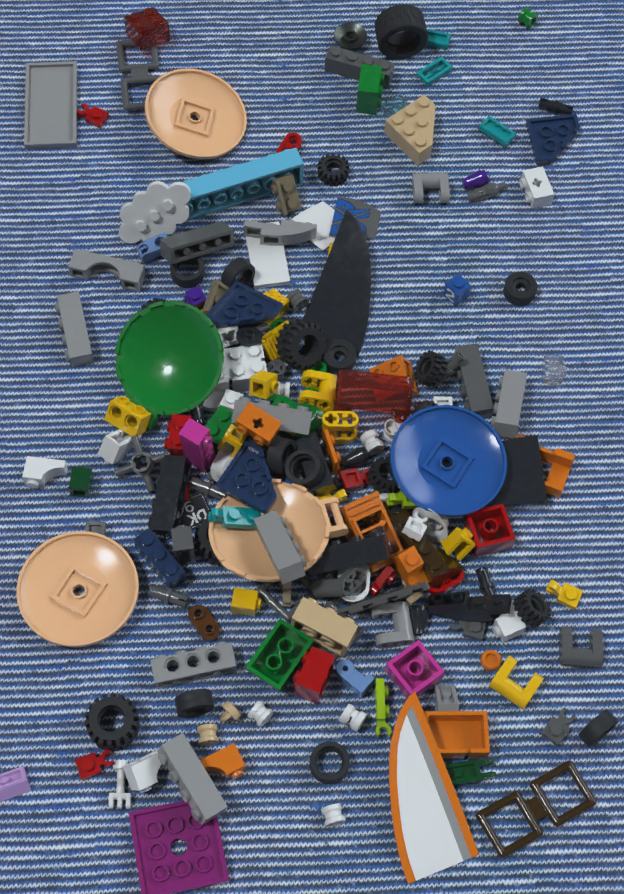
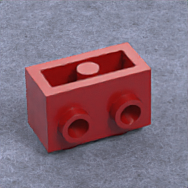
M172 414L171 421H168L167 432H169V438H165L164 449L170 451L171 455L185 456L179 432L188 419H192V416Z

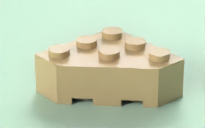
M425 95L386 119L384 133L417 166L431 157L436 105Z

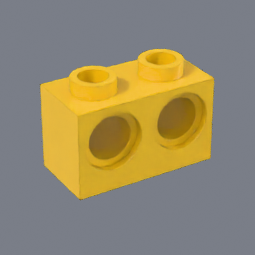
M119 396L110 400L104 420L130 436H140L146 431L151 413L146 411L144 407L134 404L127 397Z

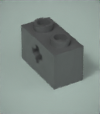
M179 525L171 529L175 560L180 565L196 563L191 526Z

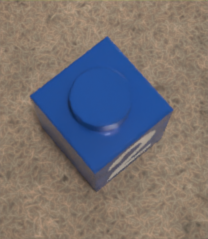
M457 274L445 283L443 295L456 307L469 297L471 285L460 274Z

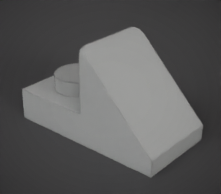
M435 684V711H459L455 685Z

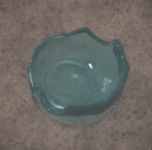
M395 95L391 98L387 97L385 104L381 102L380 108L384 115L389 118L406 107L408 103L403 96Z

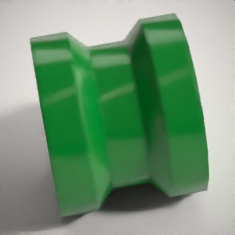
M526 7L520 13L518 22L524 23L525 27L530 29L536 23L538 14L532 13L531 9Z

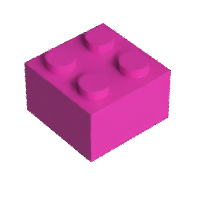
M419 640L387 662L385 666V672L406 699L414 691L417 697L442 680L444 675L443 669Z

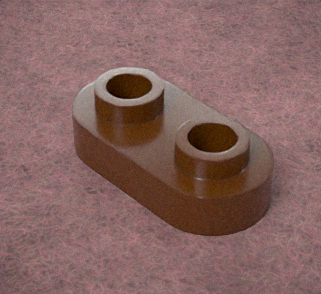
M203 605L192 606L188 612V617L197 633L206 642L217 640L220 635V628L210 612ZM201 612L202 615L197 617L195 616V613ZM211 627L213 631L207 632L206 629Z

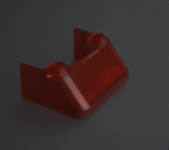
M341 370L337 373L333 411H352L356 409L391 413V418L395 422L403 423L410 417L414 380L406 376Z

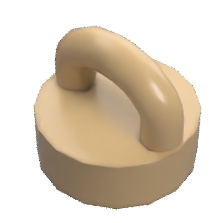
M229 701L222 705L225 710L220 717L222 722L227 721L230 717L236 721L241 716V713Z

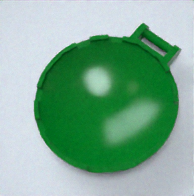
M179 301L156 302L137 312L122 329L115 349V369L118 381L121 382L127 395L126 397L131 402L144 407L146 411L151 413L147 425L149 430H153L161 415L182 414L202 404L217 386L224 363L223 344L214 323L198 308Z

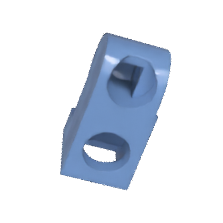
M165 232L147 239L136 247L142 262H151L161 256L160 239L167 237Z
M342 660L337 664V678L358 697L362 698L374 685L375 678L370 673L364 677L354 668L351 661Z

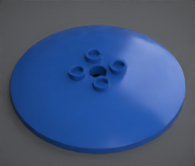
M435 405L414 413L399 427L390 449V466L397 486L417 507L423 508L426 511L431 509L439 516L459 517L479 511L495 498L505 480L507 457L500 436L480 415L459 406ZM442 460H449L452 466L449 468L444 467Z

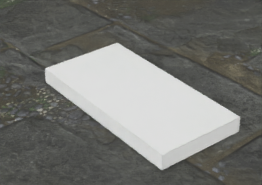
M278 221V222H270V223H274V224H276V225H280L279 221ZM245 236L250 264L255 267L254 289L290 285L284 245H260V238Z

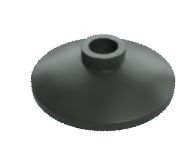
M343 23L334 31L335 42L344 49L360 48L367 39L366 30L357 23Z

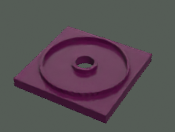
M185 801L129 812L141 894H177L229 882L217 816L201 825L199 821L194 819L191 807ZM178 840L184 841L187 845L186 852L180 856H176L171 852L172 844Z

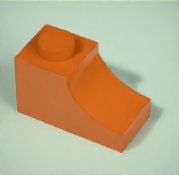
M415 546L406 548L390 558L406 585L426 581L429 583L423 568L424 561Z
M234 743L200 760L207 772L220 773L227 780L230 778L232 780L237 779L246 771V765Z

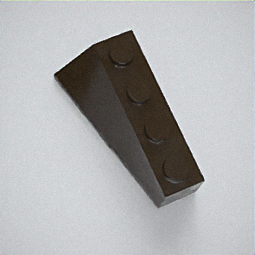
M406 509L390 517V521L403 549L415 546L424 561V572L431 588L456 576L461 571H465V568L450 555H447L442 548L425 534H423L420 541H417L402 533L407 520L411 516Z

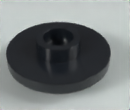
M245 326L237 331L236 339L242 345L254 346L261 342L262 332L256 327Z

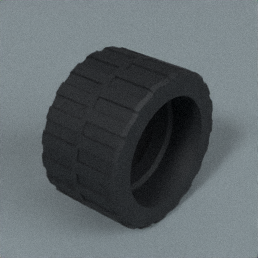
M398 4L388 7L375 20L374 28L379 50L388 58H410L421 52L427 45L428 33L422 11L414 5Z

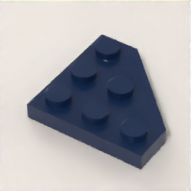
M576 114L526 119L525 124L536 165L553 163L576 136L580 129Z
M235 281L206 315L214 325L220 328L274 320L283 309V303Z
M245 441L215 484V489L263 514H267L277 501V495L265 461V455L262 448Z

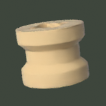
M204 724L197 727V733L200 734L198 745L211 746L219 743V737L216 736L218 730L216 724Z

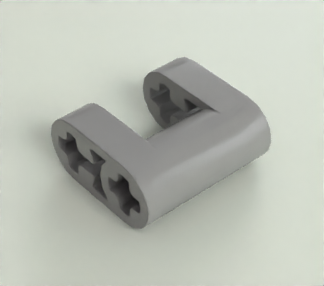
M413 173V203H423V189H438L439 202L449 203L448 173Z
M406 602L385 603L371 607L372 619L392 618L395 631L376 635L377 648L407 646L415 642L409 605Z

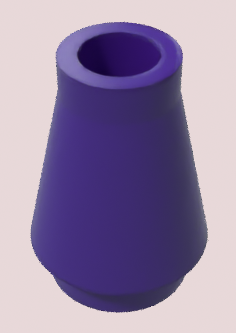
M478 170L462 179L464 189L482 187L489 183L485 170Z

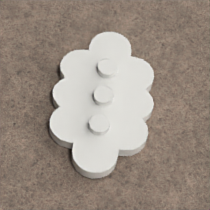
M154 181L148 185L146 191L137 192L132 202H128L121 207L120 218L123 223L119 228V237L124 242L131 244L139 240L146 241L164 232L166 235L173 233L176 229V224H181L188 219L189 207L187 203L191 197L189 186L183 182H174L168 186L164 182Z

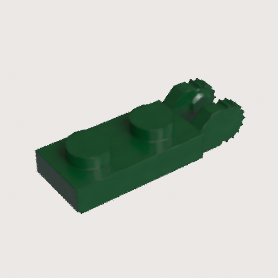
M474 759L445 764L453 786L481 782V780L497 777L496 772L480 773L479 767L493 765V759Z

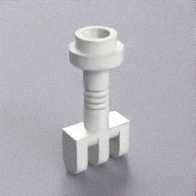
M116 760L113 765V770H117L116 793H109V809L114 808V800H117V809H122L123 800H126V809L131 808V793H125L124 784L125 772L123 766L128 764L127 760Z

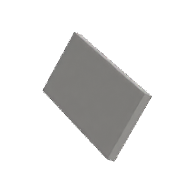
M77 61L26 63L25 149L77 147Z

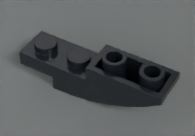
M469 591L437 593L429 596L427 610L434 614L457 620L492 621V615L510 613L512 599L510 594L470 597Z

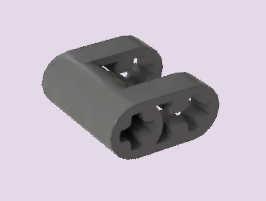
M350 567L339 578V570L324 572L313 582L312 593L316 598L350 596L364 582L365 574L363 569L360 567Z
M560 627V665L602 667V630L591 629L589 648L572 647V628Z

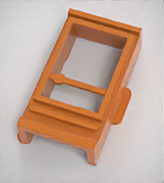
M517 434V437H516V438L525 437V436L520 435V434ZM539 446L541 462L544 461L552 464L547 480L544 481L546 493L560 499L575 455L559 448L552 451Z
M378 491L339 508L344 524L347 525L349 530L345 535L347 541H349V537L358 535L362 539L364 538L363 533L382 526L394 552L391 558L404 550L379 497ZM376 513L380 520L379 523L360 531L356 521ZM389 558L368 563L367 565L370 568V573L393 562Z

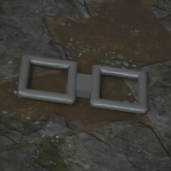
M142 38L117 41L119 71L122 73L131 72L132 75L131 78H122L120 81L123 109L125 111L145 109V102L129 103L128 85L151 83L160 77L159 75H148V70L159 68L156 39ZM150 45L152 63L125 65L123 47Z
M306 575L298 578L310 590L305 598L315 599L316 597L312 593L313 582ZM263 582L256 589L258 595L285 621L290 622L299 603L289 612L286 611L266 591L275 582ZM328 601L323 606L324 608L329 607L334 610L340 609L333 601ZM359 625L351 645L364 633ZM314 643V647L330 653L326 648ZM333 652L330 653L332 655H335V661L340 657L339 655Z

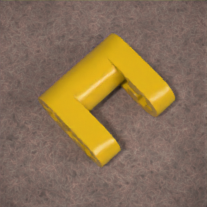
M305 370L302 373L301 384L306 388L313 387L319 391H301L298 403L314 405L323 412L331 411L334 408L336 376L326 372Z
M327 411L322 416L321 437H323L324 430L328 429L329 435L332 434L335 444L355 442L357 438L356 428L359 422L358 415L352 411ZM339 418H342V424H339ZM348 418H352V424H348ZM347 431H350L351 437H347Z
M509 655L492 679L489 687L524 710L544 678L535 672L527 686L523 688L508 678L518 660Z

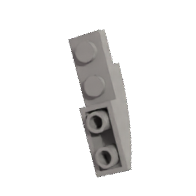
M283 219L281 220V225L262 223L255 220H245L244 236L260 238V245L283 246L298 244L314 239L317 235V225L309 222L303 223Z

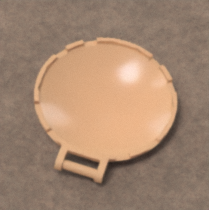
M272 479L277 501L269 513L276 510L279 517L283 516L287 525L285 529H290L293 537L292 542L296 541L300 551L298 555L302 554L307 566L304 567V571H306L322 556L329 539L344 536L349 532L339 509L338 497H330L319 500L317 496L314 497L307 491V488L301 485L282 482L281 479ZM230 496L223 497L215 507L219 509L222 506L252 508ZM326 510H332L336 523L335 526H331ZM209 522L210 545L215 556L224 567L240 577L253 581H281L257 530L223 528L222 522Z

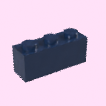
M150 528L133 539L135 549L167 588L175 589L187 580L184 569Z

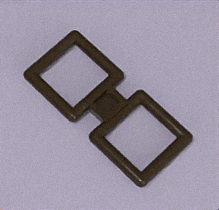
M568 760L532 780L529 785L535 797L525 802L518 791H513L476 813L478 822L500 858H505L543 835V831L537 821L548 816L555 827H559L596 805L595 797L572 761ZM568 771L586 801L558 816L540 786ZM515 801L531 827L532 832L503 847L486 817Z

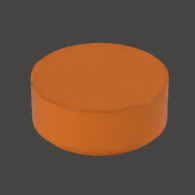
M487 650L482 654L480 664L486 671H495L501 664V656L495 650Z

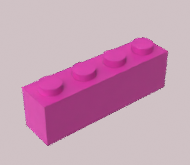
M189 418L179 432L184 455L192 462V466L206 473L216 457L210 429Z

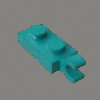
M222 506L221 509L211 508V513L207 515L208 522H222L223 528L256 530L253 519L261 516V512L254 508Z

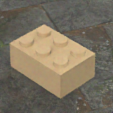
M305 597L299 603L290 624L312 638L314 643L343 658L358 629V625L355 624L356 622L349 617L343 618L337 615L334 609L324 608L316 600Z

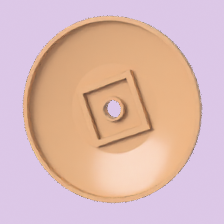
M189 68L170 71L159 77L151 85L146 96L145 116L152 133L167 148L180 155L195 159H212L223 156L239 144L245 133L247 116L240 96L226 81L212 73ZM190 116H196L198 120H193Z
M68 532L47 540L27 558L17 581V603L27 625L44 640L64 647L90 646L111 637L128 621L137 603L139 580L131 557L117 542L94 532ZM78 587L85 589L81 596L74 595V590Z

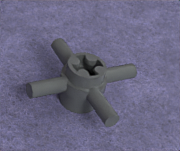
M138 435L132 436L131 440L136 454L132 457L131 464L114 469L115 474L118 477L134 471L143 476L148 492L155 491L150 473L153 471L156 463L163 461L164 455H171V453L167 451L151 456L143 452ZM145 457V461L148 463L147 467L139 468L138 465L142 463L141 459Z

